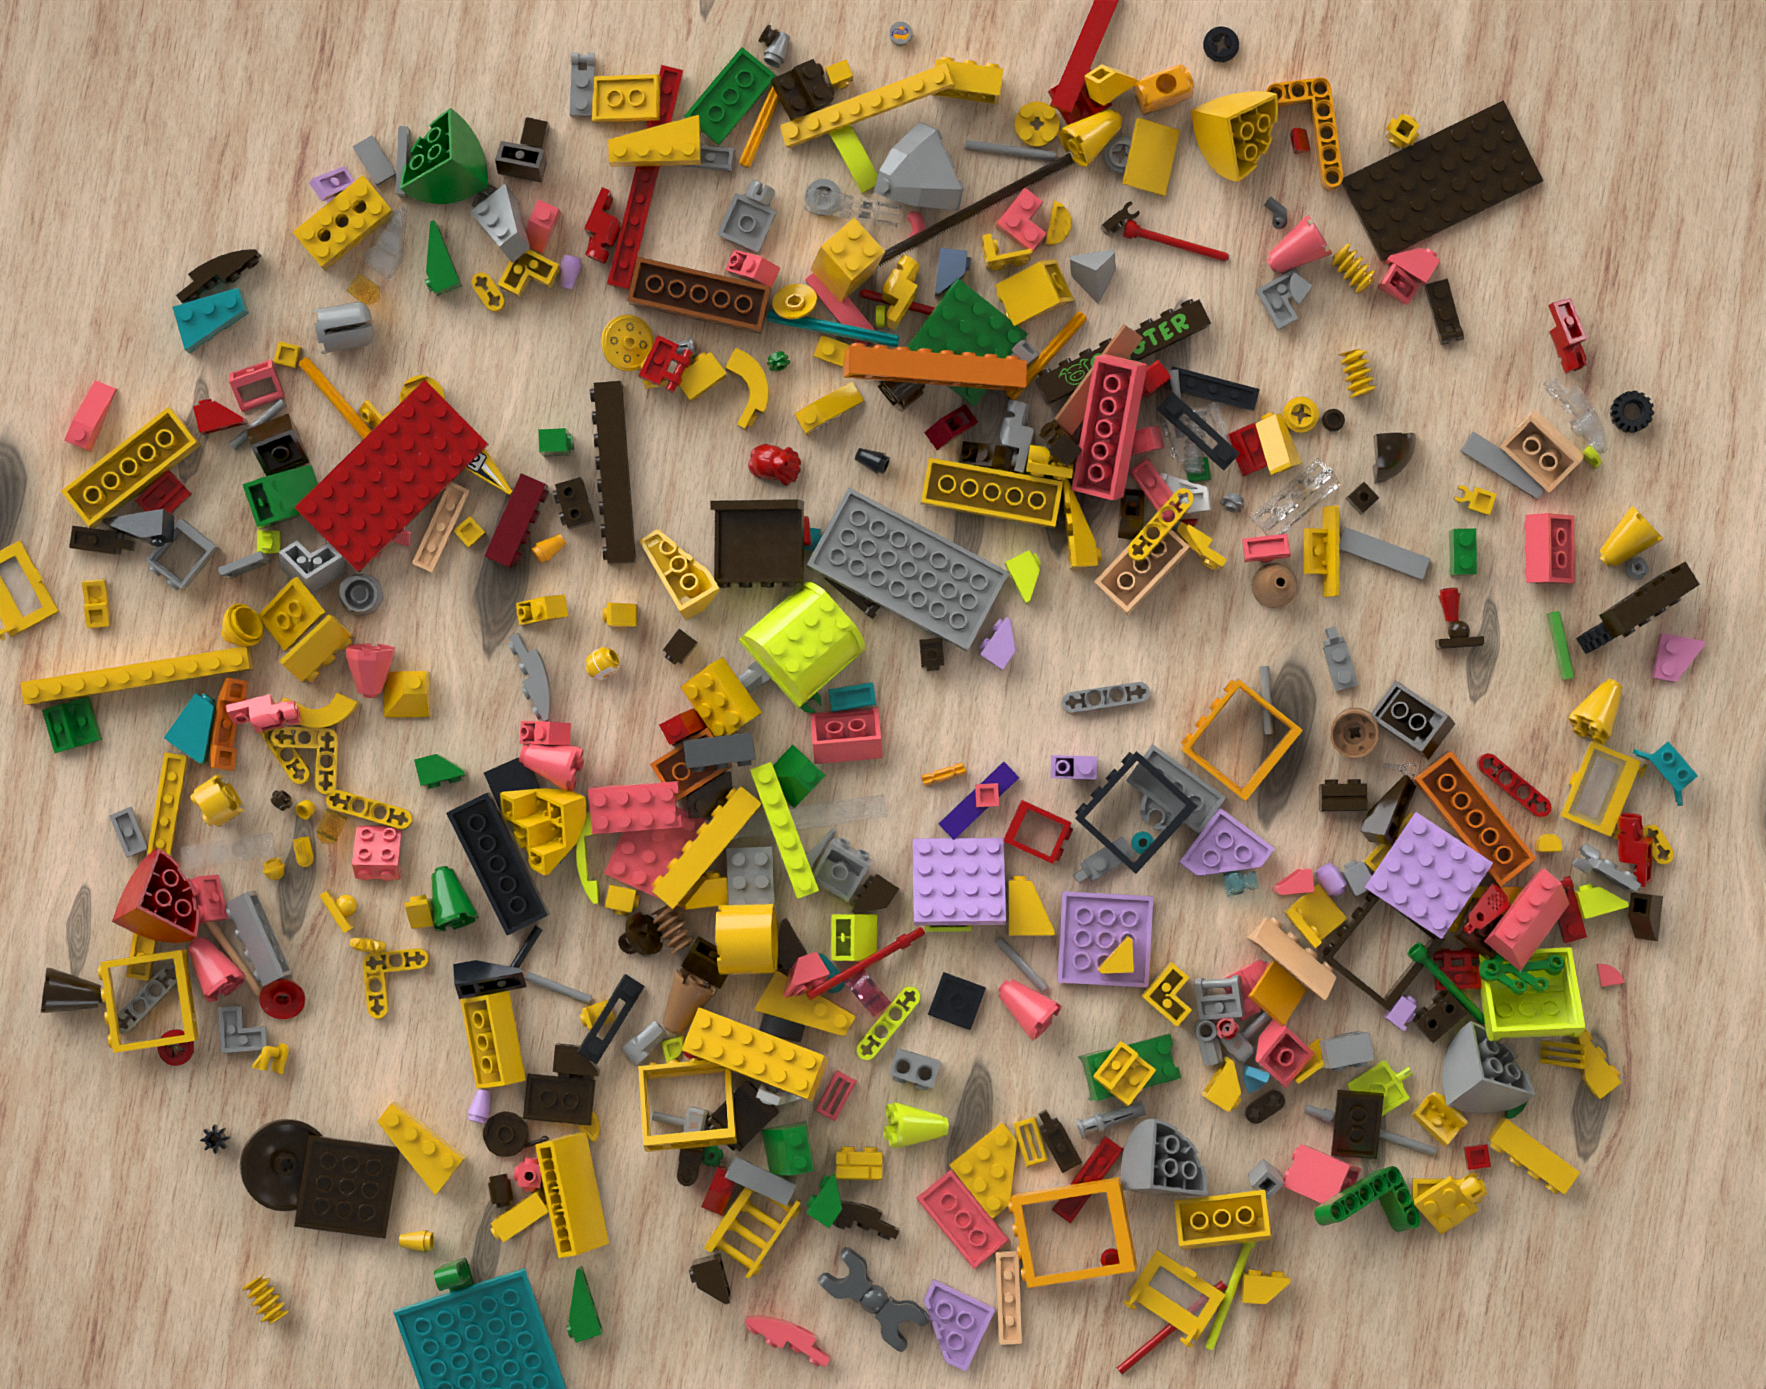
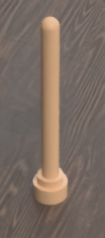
M206 922L205 924L230 960L245 973L246 978L243 979L255 995L259 996L262 988L216 922Z

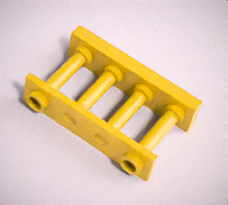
M744 1187L705 1244L704 1249L712 1253L714 1248L722 1250L749 1269L745 1277L749 1279L752 1274L757 1276L763 1267V1264L760 1262L789 1219H795L802 1208L799 1206L801 1203L800 1199L797 1198L794 1204L788 1202L786 1206L766 1197L787 1211V1214L779 1223L751 1204L748 1198L752 1192L756 1194L758 1192ZM739 1211L743 1213L746 1211L775 1231L768 1242L738 1223V1219L735 1217ZM727 1229L735 1231L762 1250L755 1261L725 1242L726 1239L723 1238V1235Z

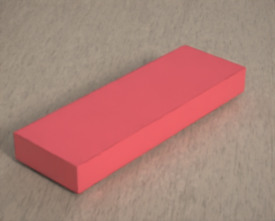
M1148 458L1129 471L1157 511L1173 495L1171 489ZM1178 502L1176 506L1173 503L1170 504L1171 506L1176 508L1178 513L1182 511L1179 510V506L1181 505L1180 502ZM1167 510L1163 512L1162 518L1165 522L1169 523L1174 520L1175 514Z

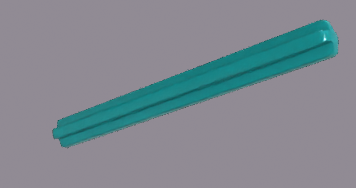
M769 310L767 314L768 322L897 347L899 344V336L895 334L805 316L798 319H785L778 316L774 310Z

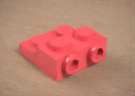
M1258 959L1225 977L1231 978L1233 975H1240L1242 978V995L1245 1016L1240 1017L1242 1021L1263 1010L1248 996L1268 967L1269 963L1267 961L1263 963L1261 959ZM1232 987L1224 988L1227 994L1232 993Z

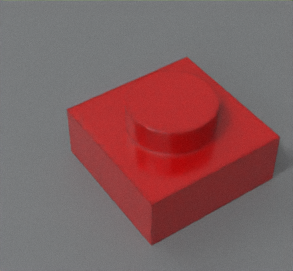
M1488 1144L1464 1147L1467 1170L1491 1167Z

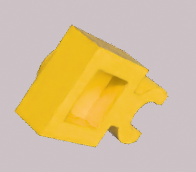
M1464 485L1457 486V489L1464 492V497L1459 498L1455 496L1453 498L1455 502H1469L1467 509L1487 516L1490 515L1496 493L1476 486L1473 492H1470Z

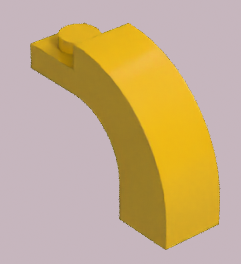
M735 347L725 368L727 371L742 378L749 387V401L737 423L739 428L746 431L748 426L753 427L758 417L755 414L756 411L763 415L765 414L769 402V387L765 373L759 363L752 356Z

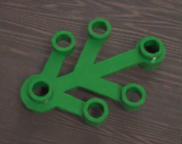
M1496 953L1493 960L1487 959L1480 964L1479 974L1484 981H1499L1510 988L1516 995H1522L1527 988L1526 983L1532 986L1537 993H1543L1548 987V981L1543 977L1535 978L1527 972L1545 970L1548 974L1556 976L1563 970L1564 961L1559 955H1551L1547 960L1527 962L1522 970L1519 971L1512 964H1501L1504 958ZM1511 973L1519 979L1514 981L1505 974Z

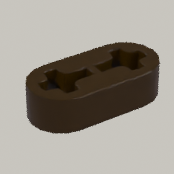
M1271 1090L1263 1094L1246 1107V1119L1254 1124L1263 1122L1284 1107V1095L1277 1090ZM1271 1095L1280 1097L1278 1106L1271 1104L1266 1107V1104L1271 1101ZM1262 1106L1264 1107V1110L1259 1112L1260 1117L1258 1119L1255 1117L1250 1118L1251 1108L1259 1109Z

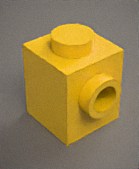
M610 884L605 907L614 909V914L627 916V913H632L634 908L638 909L640 895H637L638 890Z

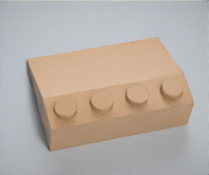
M1264 917L1247 938L1272 960L1282 966L1313 995L1326 1000L1337 978L1332 974L1335 970L1325 961L1322 964L1315 959L1317 954L1310 948L1306 947L1303 949L1298 945L1300 940L1291 932L1288 934L1284 933L1280 929L1283 925L1272 917L1269 920Z

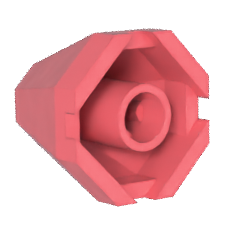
M371 643L349 645L346 648V658L357 691L363 694V697L376 698L377 694L382 693L395 656L394 646L386 644L371 646Z

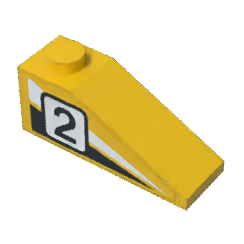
M852 381L794 413V416L805 435L808 436L864 402V399Z
M486 449L465 468L467 471L511 496L512 488Z

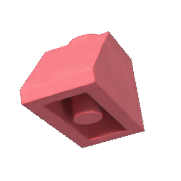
M541 200L537 201L526 228L530 249L541 254L544 253L561 215L559 208Z
M1419 248L1390 255L1384 263L1389 266L1396 264L1412 280L1424 286L1440 259L1436 257L1437 254L1428 248H1425V250Z

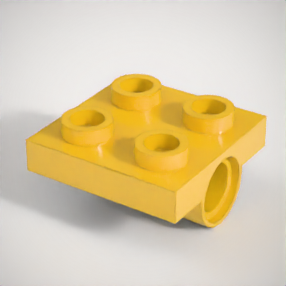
M1030 445L1026 471L1038 477H1043L1046 474L1052 475L1057 480L1072 479L1073 461L1068 466H1065L1056 456L1050 454L1047 447Z

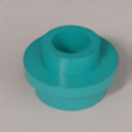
M1141 831L1132 837L1131 846L1135 852L1142 854L1154 839L1148 832ZM1142 838L1147 841L1145 847L1139 846V840Z

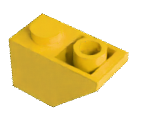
M1102 64L1085 75L1089 98L1103 106L1128 91L1138 82L1136 78Z
M565 594L543 596L516 603L519 625L569 617Z
M607 602V608H603L602 611L603 621L610 628H637V604Z
M426 894L410 897V902H405L404 905L411 929L433 926L432 898L427 899Z
M1249 1269L1248 1272L1242 1273L1241 1301L1243 1303L1267 1304L1290 1284L1291 1278L1285 1275L1283 1271H1271V1274H1262V1270Z

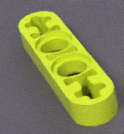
M907 986L900 991L859 1042L857 1054L860 1058L870 1060L876 1056L918 1004L920 993L917 988ZM913 990L916 1000L914 1002L912 1000L908 1001L906 1006L910 1008L908 1011H905L903 1006L896 1002L898 999L903 1002L906 998L904 993L906 991L910 993ZM895 1007L902 1011V1017L897 1021L889 1017L890 1010ZM883 1025L888 1029V1034L885 1038H878L875 1035L877 1026ZM869 1035L881 1043L878 1047L874 1043L871 1047L873 1052L871 1055L868 1053L866 1055L862 1054L863 1049L861 1046L863 1044L867 1046L871 1042L868 1039Z

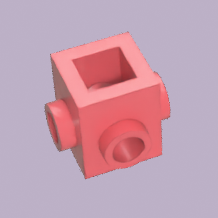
M525 1158V1161H521L519 1167L514 1169V1181H518L517 1187H523V1191L534 1192L543 1185L537 1158ZM526 1172L533 1173L534 1177L532 1180L526 1178Z

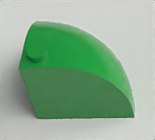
M449 108L429 125L431 129L424 138L419 137L410 151L412 154L411 160L408 165H404L400 189L410 197L425 203L451 204L460 202L488 187L487 162L481 144L467 122L452 108Z

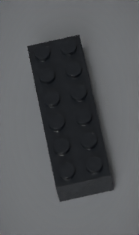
M489 792L446 813L507 936L550 915Z

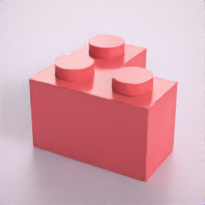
M1024 188L999 219L996 228L1024 250L1032 249L1033 254L1046 237V232L1030 221L1042 206L1043 201Z

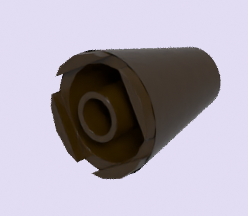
M47 967L40 1013L98 1008V1003L103 1004L100 984Z

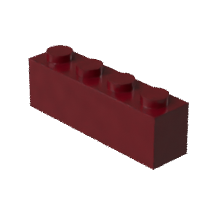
M520 474L484 555L486 558L511 569L513 564H518L522 555L519 550L522 544H527L531 532L528 531L531 523L535 524L540 515V511H538L541 502L545 503L548 497L547 484L525 474Z

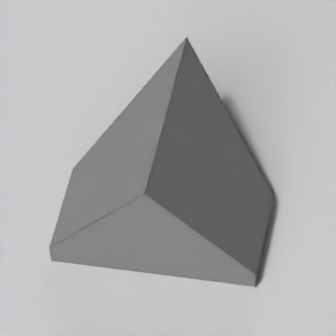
M1114 249L1069 256L1071 276L1098 304L1116 270Z

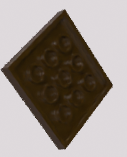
M309 1135L294 1227L385 1239L400 1154L399 1149L396 1146Z

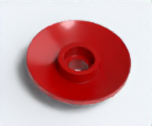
M278 979L265 985L259 996L260 1006L263 1011L276 1019H290L297 1016L303 1010L306 1000L303 989L297 983L288 979Z

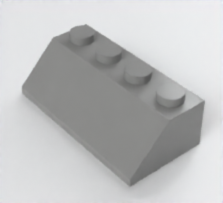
M256 891L246 892L226 902L228 908H226L227 915L231 921L234 920L236 923V935L239 941H243L247 948L244 950L247 960L254 964L256 970L253 973L257 982H262V985L265 986L291 975V970Z

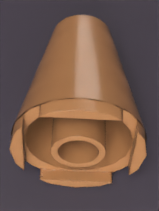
M1270 563L1262 566L1255 573L1252 580V592L1255 599L1261 605L1269 608H1280L1292 601L1297 591V580L1294 573L1287 566L1279 563ZM1276 580L1280 582L1281 587L1276 584Z
M684 968L676 969L663 1018L665 1029L673 1034L682 1033L693 1021L698 1007L703 1009L715 995L717 987L709 982H704L702 978Z

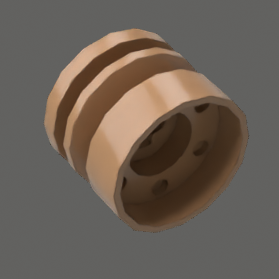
M1351 707L1343 710L1336 716L1331 727L1330 738L1333 747L1341 755L1348 758L1367 756L1374 750L1378 742L1379 726L1376 718L1369 711L1363 708ZM1352 727L1355 729L1356 727H1359V733L1361 735H1354V737L1351 736V730L1349 728Z

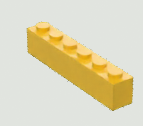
M742 786L738 790L734 787L725 797L729 801L723 807L719 805L711 814L714 817L709 824L704 822L696 832L699 835L694 842L689 840L681 849L684 854L678 860L675 857L666 867L669 872L664 877L659 875L653 882L652 886L654 889L652 892L670 908L674 909L762 805Z

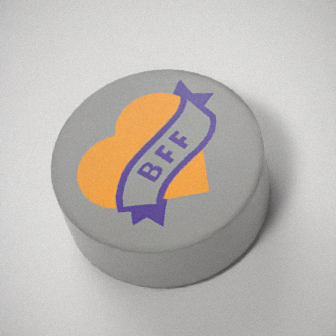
M905 22L894 23L890 28L891 41L899 46L909 43L912 38V29L909 24Z

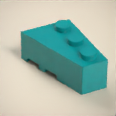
M239 288L172 307L184 350L188 353H192L200 345L214 338L216 334L249 314L243 291Z

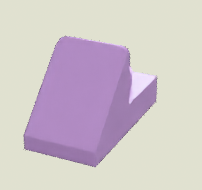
M343 166L313 178L309 184L320 200H326L328 203L355 180L346 167Z

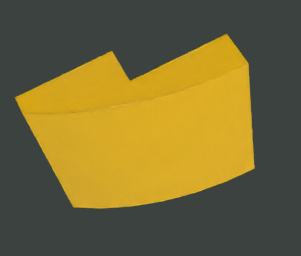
M1120 1040L1094 1074L1093 1078L1129 1107L1155 1073L1156 1069Z

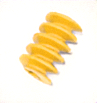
M1348 243L1332 257L1334 260L1331 266L1340 265L1337 273L1345 271L1343 279L1351 278L1349 286L1357 285L1355 293L1358 294L1377 278H1372L1375 273L1374 270L1366 271L1369 266L1368 263L1360 264L1363 259L1362 256L1354 258L1357 253L1356 249L1348 251L1351 243Z
M1356 349L1338 354L1339 356L1346 357L1340 361L1341 365H1348V367L1342 370L1343 373L1350 374V376L1345 378V382L1352 383L1347 387V391L1355 392L1349 396V399L1370 394L1376 388V385H1369V382L1374 377L1366 375L1372 369L1364 367L1365 364L1370 362L1369 359L1362 358L1367 353V350Z
M263 1274L246 1284L242 1290H251L247 1299L255 1298L251 1306H260L256 1314H264V1317L260 1320L261 1323L269 1322L271 1324L289 1313V1310H280L285 1303L283 1301L276 1302L280 1294H271L275 1286L267 1287L271 1279H263Z

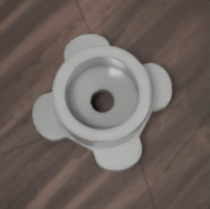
M1228 493L1227 496H1224V501H1221V505L1232 513L1242 512V508L1245 506L1243 504L1244 499L1235 493Z

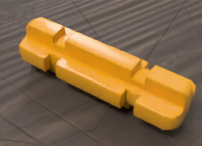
M958 763L954 767L949 766L933 771L932 774L930 772L923 774L921 778L923 785L929 786L933 782L938 783L954 778L955 775L957 777L964 775L966 770L963 763Z

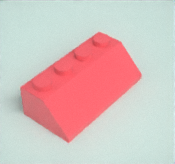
M1544 868L1530 878L1510 908H1508L1484 941L1519 971L1522 970L1570 904L1562 883Z

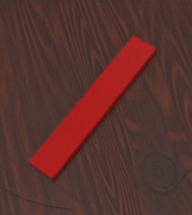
M1094 0L1050 103V107L1071 115L1085 82V75L1088 74L1119 0Z

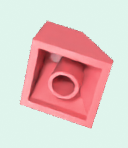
M1273 1019L1259 1036L1256 1062L1283 1087L1287 1088L1314 1055V1052L1285 1025L1280 1026Z

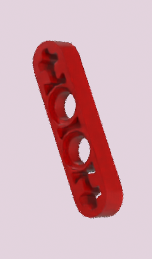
M1486 753L1478 758L1477 768L1532 815L1545 817L1551 812V802L1495 755ZM1491 758L1492 766L1498 768V766L1500 765L1502 767L1501 769L1496 771L1494 777L1491 775L1495 772L1494 770H1492L1491 768H1483V759L1488 760ZM1504 771L1511 775V781L1507 785L1502 784L1499 780L1500 774ZM1520 786H1525L1529 790V795L1526 799H1520L1517 796V789ZM1534 794L1537 795L1534 798L1536 802L1545 803L1543 807L1546 810L1544 812H1537V806L1534 803H1530L1529 806L1526 804L1533 798Z

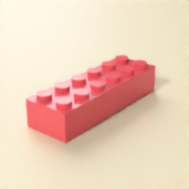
M1107 354L1095 356L1079 444L1083 451L1077 456L1072 484L1073 491L1109 500L1123 498L1146 375V363Z

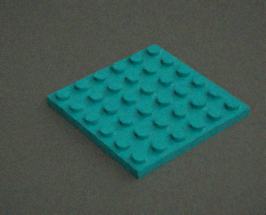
M526 1268L402 1307L393 1312L420 1389H567Z

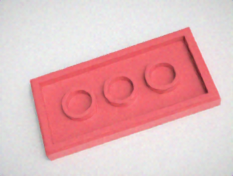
M952 1169L916 1197L973 1269L1009 1241L1007 1236L991 1219Z

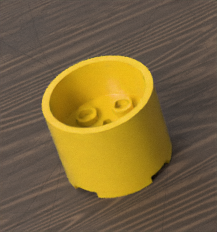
M775 904L718 905L720 912L716 913L717 953L720 955V958H717L719 974L776 973L778 964V926Z

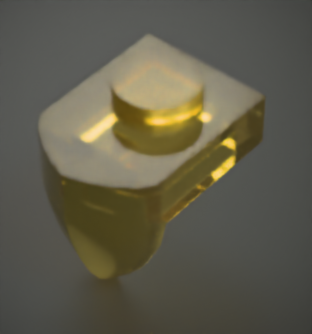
M360 272L346 289V292L366 306L373 305L380 299V287Z
M327 808L316 831L318 839L323 844L335 843L348 817Z

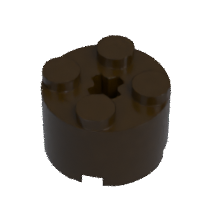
M880 381L881 384L877 386L893 406L896 404L901 406L898 409L901 412L924 394L923 389L926 387L925 384Z

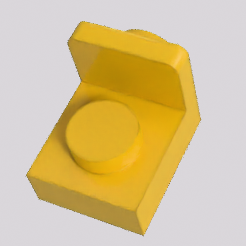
M609 999L582 1008L583 1013L580 1014V1019L584 1027L588 1026L589 1031ZM613 1009L603 1025L616 1020Z

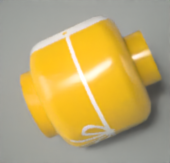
M600 647L586 657L585 669L590 677L605 680L618 671L620 659L612 648Z

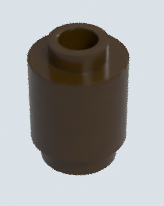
M507 1173L489 1177L490 1183H488L491 1204H496L497 1208L510 1206V1201L514 1200L511 1180L508 1179Z

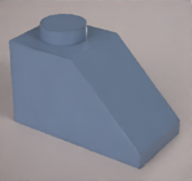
M940 248L935 296H941L952 286L956 279L961 280L965 276V271H970L971 258L967 257V251Z

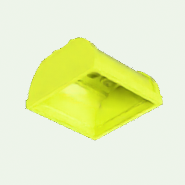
M812 582L803 583L738 639L739 643L798 709L866 650L864 639L857 626L825 590Z
M1572 947L1536 949L1528 962L1547 960L1551 955H1559L1564 961L1563 970L1556 976L1548 974L1545 970L1527 972L1535 978L1543 977L1548 981V987L1543 993H1537L1532 986L1526 983L1527 988L1522 995H1516L1510 988L1497 980L1487 982L1481 978L1482 989H1480L1486 1034L1489 1041H1499L1505 1038L1568 1035L1571 1038L1580 1037L1581 1033L1585 1031V1022ZM1479 954L1481 964L1484 960L1487 959ZM1503 959L1501 964H1510L1506 959ZM1511 973L1505 974L1514 981L1519 979Z

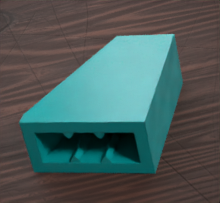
M204 692L202 695L197 693L193 695L164 737L165 740L200 764H206L208 761L212 723L216 705L213 704L215 700Z

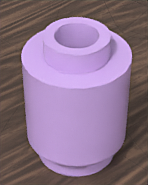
M1328 862L1315 871L1318 876L1317 880L1328 896L1333 894L1334 897H1337L1346 891L1344 886L1347 885V882L1336 865L1333 866L1331 862Z

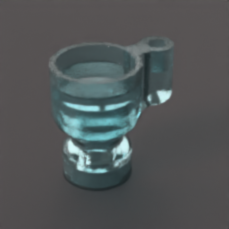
M1239 871L1222 873L1227 897L1243 894L1247 888L1250 890L1259 889L1255 871L1247 872L1246 875H1241Z

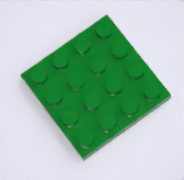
M956 279L907 347L909 351L931 349V353H940V351L949 350L953 351L955 355L972 352L979 357H984L985 354L998 355V358L1006 359L1007 356H1011L1013 353L1011 349L1022 339L1024 340L1028 333L1018 325L1014 326L1008 317L960 279ZM947 386L974 407L988 390Z

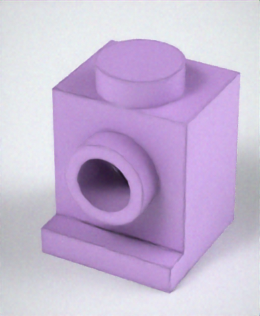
M1408 994L1405 997L1401 995L1383 1017L1399 1029L1405 1031L1407 1027L1404 1024L1405 1022L1410 1023L1416 1015L1414 1010L1418 1002Z

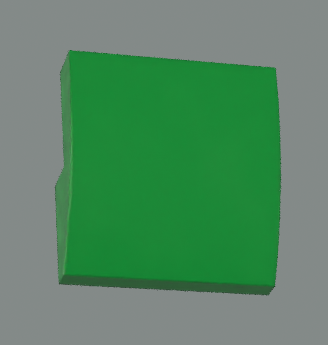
M90 696L42 710L54 754L102 740Z

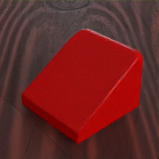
M1293 128L1290 132L1293 153L1309 152L1310 144L1306 129Z

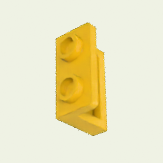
M1435 1091L1425 1096L1411 1114L1444 1147L1468 1123L1459 1110L1447 1106L1446 1098Z

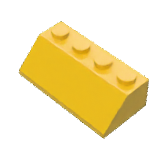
M509 991L460 999L476 1089L505 1086L526 1081Z
M1265 1190L1174 1200L1178 1242L1182 1250L1273 1240Z

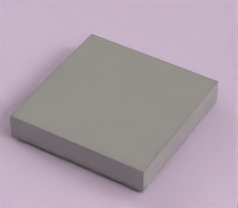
M259 551L219 567L218 570L221 576L232 579L267 565L271 560L268 554Z

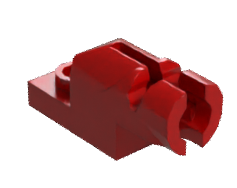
M601 187L584 228L587 233L593 235L589 238L585 256L605 264L609 252L603 249V247H613L620 230V221L618 218L605 213V210L609 211L613 198L611 197L610 190Z
M1571 297L1552 302L1548 307L1556 327L1549 331L1556 347L1558 358H1562V368L1565 374H1568L1572 370L1575 372L1587 366V358L1581 343L1588 338Z
M1622 813L1618 818V828L1623 830L1617 835L1618 858L1623 863L1637 864L1634 867L1633 875L1637 877L1636 881L1641 884L1640 887H1646L1652 879L1653 837L1644 836L1641 815Z

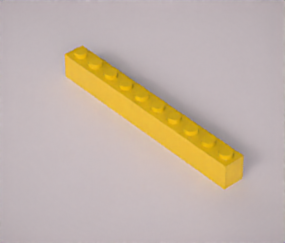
M243 646L20 682L23 705H36L254 670L251 647Z

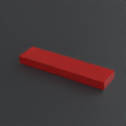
M1104 1136L1070 1185L1102 1180L1124 1149L1107 1136ZM1092 1194L1059 1199L1052 1208V1211L1071 1224Z

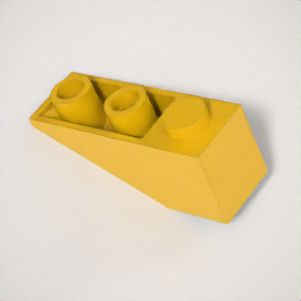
M1585 1029L1580 1037H1575L1576 1044L1587 1045L1586 1068L1580 1069L1581 1078L1593 1095L1601 1099L1622 1083L1618 1078L1621 1075L1614 1065L1609 1066L1604 1060L1607 1057L1599 1046L1595 1048L1591 1042L1593 1037Z

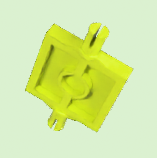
M1383 1059L1346 1083L1350 1091L1383 1093V1116L1410 1099L1404 1090L1402 1081L1413 1075V1072L1407 1066L1399 1073H1396L1390 1068L1386 1060Z

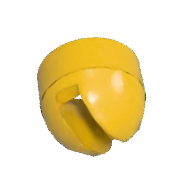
M303 800L295 806V812L301 819L307 820L314 814L315 805L310 800Z

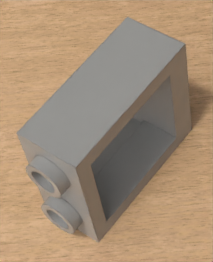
M181 518L174 524V541L183 532L206 550L183 581L158 562L172 543H165L164 546L156 547L146 559V562L150 564L149 569L158 576L162 573L167 577L166 583L175 590H178V588L186 590L219 549L217 545Z

